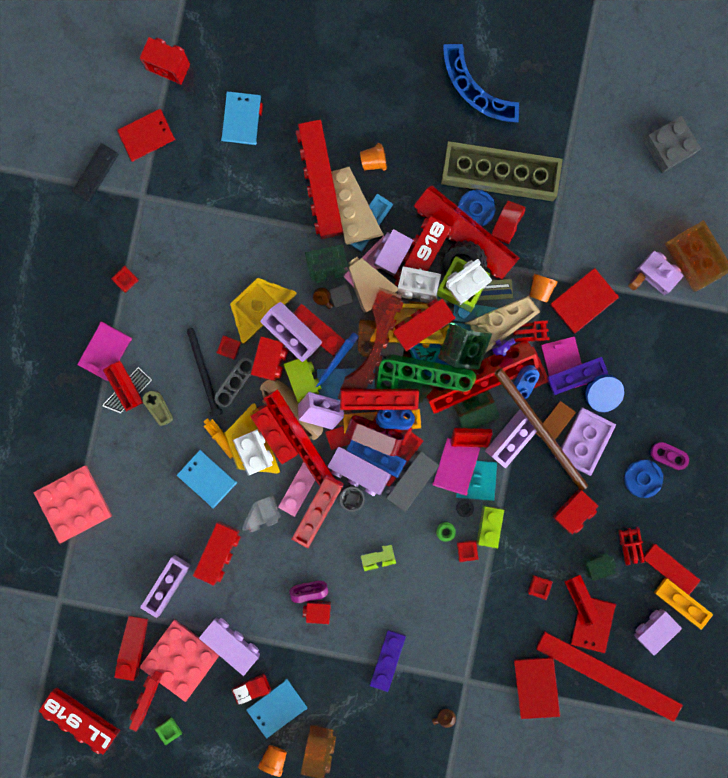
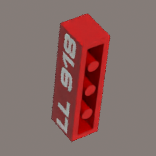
M434 215L430 218H425L421 226L424 229L421 235H416L412 242L414 246L412 252L408 251L403 259V262H405L404 267L428 271L452 228V225ZM400 268L394 276V279H396L394 285L396 286L399 285L402 272Z
M57 687L50 693L39 710L43 718L48 721H54L62 731L70 732L77 741L85 742L97 754L101 753L103 755L120 731Z

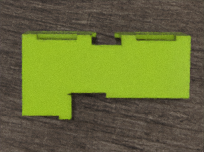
M392 545L382 546V552L362 555L364 571L379 568L376 563L381 561L382 567L396 564Z

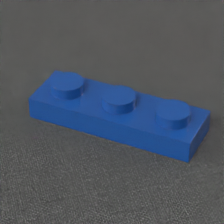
M351 440L346 450L396 478L399 477L407 461L397 455L389 456Z

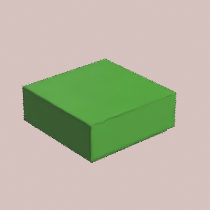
M172 717L155 728V731L165 745L182 734V731Z

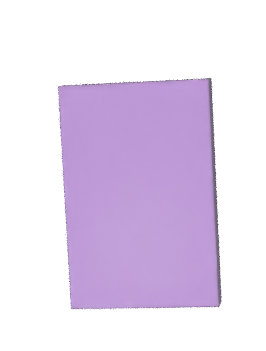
M581 407L561 449L577 470L591 476L616 424Z

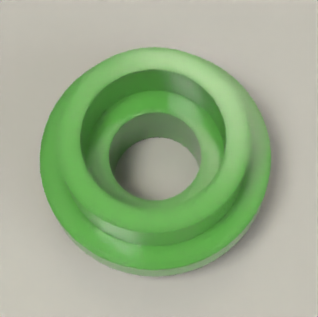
M443 522L437 527L436 534L440 540L448 542L455 537L456 530L451 523ZM448 528L449 534L443 535V529Z

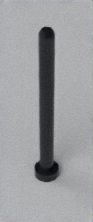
M193 328L187 329V334L212 410L209 414L210 417H215L223 414V410L219 409L215 402V394Z

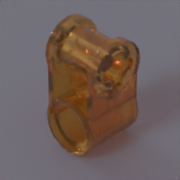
M360 319L358 352L364 357H369L374 353L376 342H370L379 321ZM365 343H369V347H372V349H368V352L361 348Z

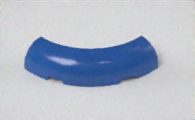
M443 44L448 74L453 85L464 100L473 108L489 117L507 122H519V102H509L493 97L473 80L466 67L463 44Z

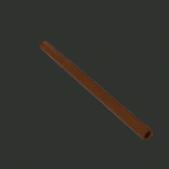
M502 368L496 370L494 375L579 490L586 489L588 487L586 481Z

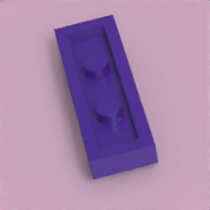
M598 357L548 376L547 379L553 395H557L591 382L597 376L609 374L603 358Z
M387 630L370 682L371 687L386 692L389 691L406 635Z

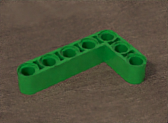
M390 354L379 365L376 389H397L398 380L402 379L458 391H468L474 385L476 375L472 370ZM386 362H390L391 364H393L394 368H389L386 365ZM405 366H410L412 368V372H408L405 369ZM424 369L429 370L432 376H427L424 373ZM443 373L449 374L451 379H445ZM462 377H467L470 383H464ZM384 380L389 381L391 387L386 386Z

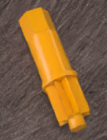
M207 418L203 421L206 424L204 428L231 459L233 456L223 430L220 429L213 419L210 421Z

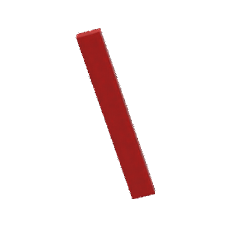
M545 631L536 646V649L540 652L554 657L557 661L673 722L683 706L676 700Z

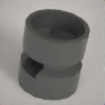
M351 485L343 489L340 495V504L345 510L355 512L364 505L365 495L361 488Z

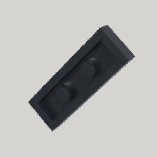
M101 143L72 192L91 202L118 157V152Z

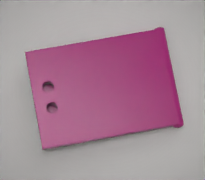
M101 321L77 365L109 381L103 369L120 361L132 338Z
M575 337L541 345L549 376L582 364Z
M447 438L440 466L432 485L467 496L480 448L452 447L451 439Z

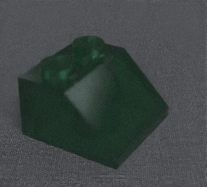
M488 390L452 406L462 428L475 429L500 418L496 403Z

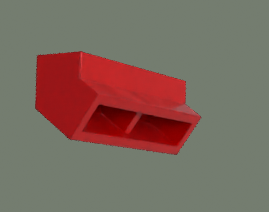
M121 361L103 369L126 412L143 403L140 394Z
M581 575L565 581L585 627L600 621L601 618Z

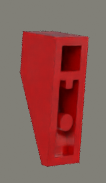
M134 616L128 617L114 678L134 681L138 677L148 619Z

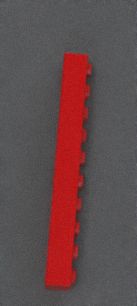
M277 389L265 396L263 399L318 485L321 486L326 475L333 477L330 470L279 390Z

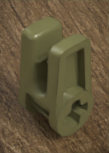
M149 391L144 394L143 403L160 426L170 423L173 417L162 395L157 391ZM150 396L157 397L155 400L156 404L149 402L151 400Z

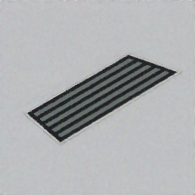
M139 367L129 376L138 393L152 381ZM115 392L102 405L119 413H122L124 410Z

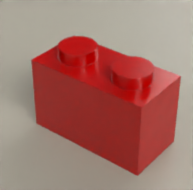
M578 489L553 515V518L568 533H578L584 527L583 522L587 518L591 519L597 513L598 505L582 490Z

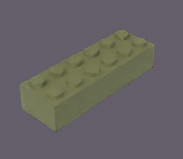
M448 141L441 184L554 201L558 194L563 159Z

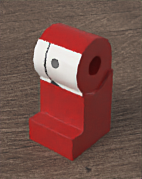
M265 673L231 690L238 705L269 694L271 688Z

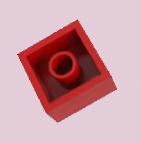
M149 37L140 56V60L147 71L180 85L190 66L187 56L181 47L176 45L171 47L160 38L152 39Z
M261 337L251 375L275 382L277 378L281 379L283 373L281 363L282 360H286L288 354L286 346L280 341Z

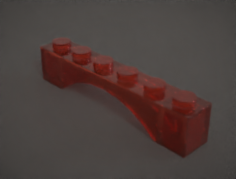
M379 287L372 305L377 328L374 346L362 365L345 376L340 389H367L368 384L372 385L376 375L373 373L375 366L379 367L383 357L380 355L382 348L386 349L390 339L387 337L389 330L393 331L397 321L394 319L396 312L400 313L404 303L401 301L402 295Z

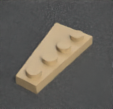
M350 167L331 171L345 243L348 245L384 236Z
M526 296L460 324L456 328L470 348L476 346L475 350H473L475 354L479 350L478 347L481 348L479 343L482 341L485 344L482 347L483 349L479 350L482 351L480 353V356H482V354H485L496 344L495 341L497 339H500V341L505 339L540 313V310L530 297ZM478 332L481 336H478V342H475L474 338L477 337L476 333Z

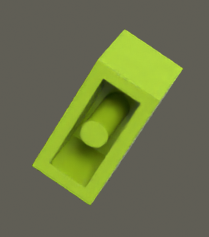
M299 359L284 364L298 404L308 392L320 395L318 390L322 388L320 385L316 387L319 380L318 378H313L312 373L315 370L311 361L307 362L306 359L301 362Z
M483 505L476 542L478 545L498 548L504 515L502 508Z

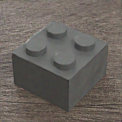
M682 116L649 134L643 140L662 173L693 156L701 149Z

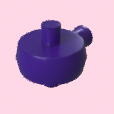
M513 338L508 341L497 339L495 341L496 344L492 346V351L495 355L502 354V356H506L510 346L516 344Z

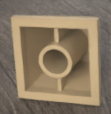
M356 257L348 262V270L363 312H368L399 290L362 258L359 260Z

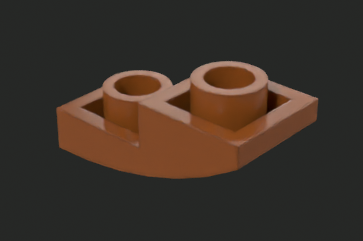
M560 401L543 424L552 437L556 439L576 412Z

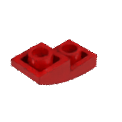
M507 201L492 235L497 240L509 244L525 212V207Z

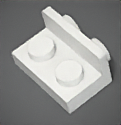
M479 259L474 262L472 260L467 262L461 272H454L447 278L446 287L460 305L492 282V279L481 267Z
M403 267L398 285V294L406 299L414 297L422 302L430 303L437 298L441 274Z
M254 430L233 440L248 476L272 466L271 461H273V457L270 451L265 449V439L261 432L259 433L258 430Z

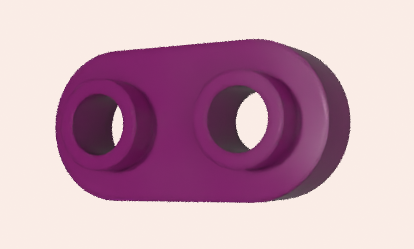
M659 442L651 448V456L654 460L673 469L682 470L689 464L688 455L669 444ZM661 448L663 454L659 456L657 451ZM677 456L680 458V462L678 464L675 462V458Z
M324 581L295 585L289 590L291 601L295 603L320 600L327 596L329 592L327 583Z

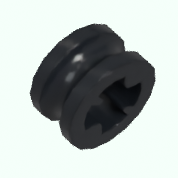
M462 500L457 504L456 510L460 516L469 517L474 512V506L470 501ZM464 503H467L468 508H470V512H466L467 514H463V511L460 509V506H464Z

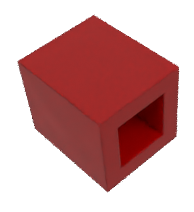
M308 601L307 606L303 605V617H306V623L329 624L331 602Z

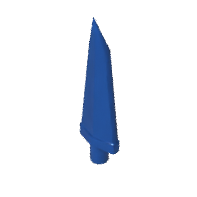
M352 333L345 340L316 387L326 381L346 354L353 348L354 343L359 338L357 334Z

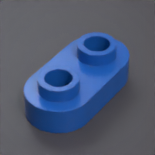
M533 365L523 367L514 382V385L525 399L530 396L540 376L538 370Z
M379 410L375 420L377 425L384 429L407 430L412 427L415 416L410 410Z

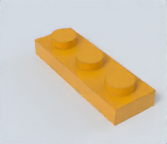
M664 578L654 591L658 597L701 630L713 616L711 612L667 578Z

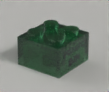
M343 244L305 252L311 281L323 282L327 280L326 277L331 276L341 278L348 272Z
M451 322L438 359L455 368L479 370L492 333L477 325Z

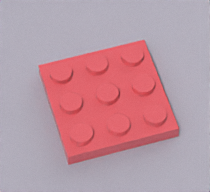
M87 465L33 492L59 543H63L112 517Z
M174 620L139 668L150 676L155 671L162 673L163 675L159 683L186 702L219 655L201 641L196 634L177 620Z

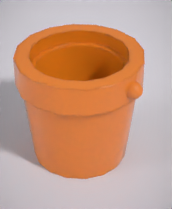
M377 143L375 147L360 152L364 171L375 169L385 171L387 169L382 144Z
M534 274L529 297L548 302L554 287L557 285V281Z
M269 745L258 768L268 774L281 777L287 752L276 746Z

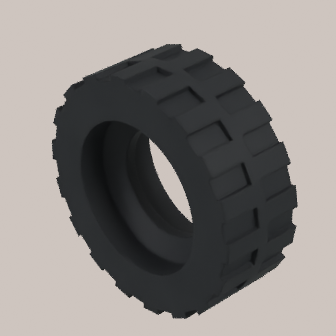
M463 240L456 242L443 257L442 265L444 272H448L455 256L458 257L462 254L470 256L473 262L479 259L481 267L486 270L487 256L484 253L485 251L472 241Z

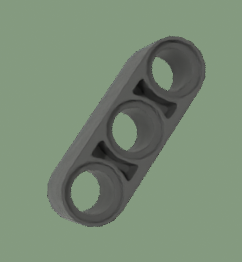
M243 358L238 361L215 395L217 405L229 407L236 400L252 377L251 371L254 362L251 359ZM243 363H251V370L249 372L242 371ZM233 378L240 379L239 387L233 388L231 386ZM224 393L229 395V401L226 404L220 402V396Z

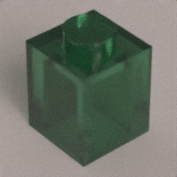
M606 553L583 560L589 578L593 581L616 574L614 568H616L613 557Z

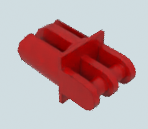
M548 321L525 323L520 328L530 327V329L514 331L513 336L531 334V337L514 339L515 343L525 340L528 342L549 340V337H547L549 329L546 328ZM540 324L541 329L536 330V325ZM537 333H541L542 338H537Z
M635 527L633 530L627 528V531L619 530L620 545L623 548L625 565H630V559L632 564H637L638 559L640 563H644L641 545L643 541L639 527ZM632 535H636L637 540H633ZM628 536L629 540L627 542H625L624 537Z

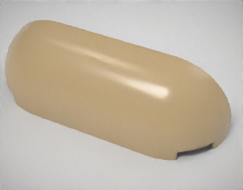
M271 380L265 381L260 387L263 398L278 389L309 439H317L322 434L323 427L299 421L298 402L294 392L286 384L278 380L276 382Z

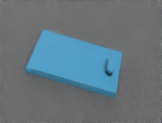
M227 92L221 141L250 145L257 144L261 95Z
M201 450L177 474L212 509L237 484V481L233 480Z
M285 679L283 683L246 710L267 739L304 710H307V706L288 679Z

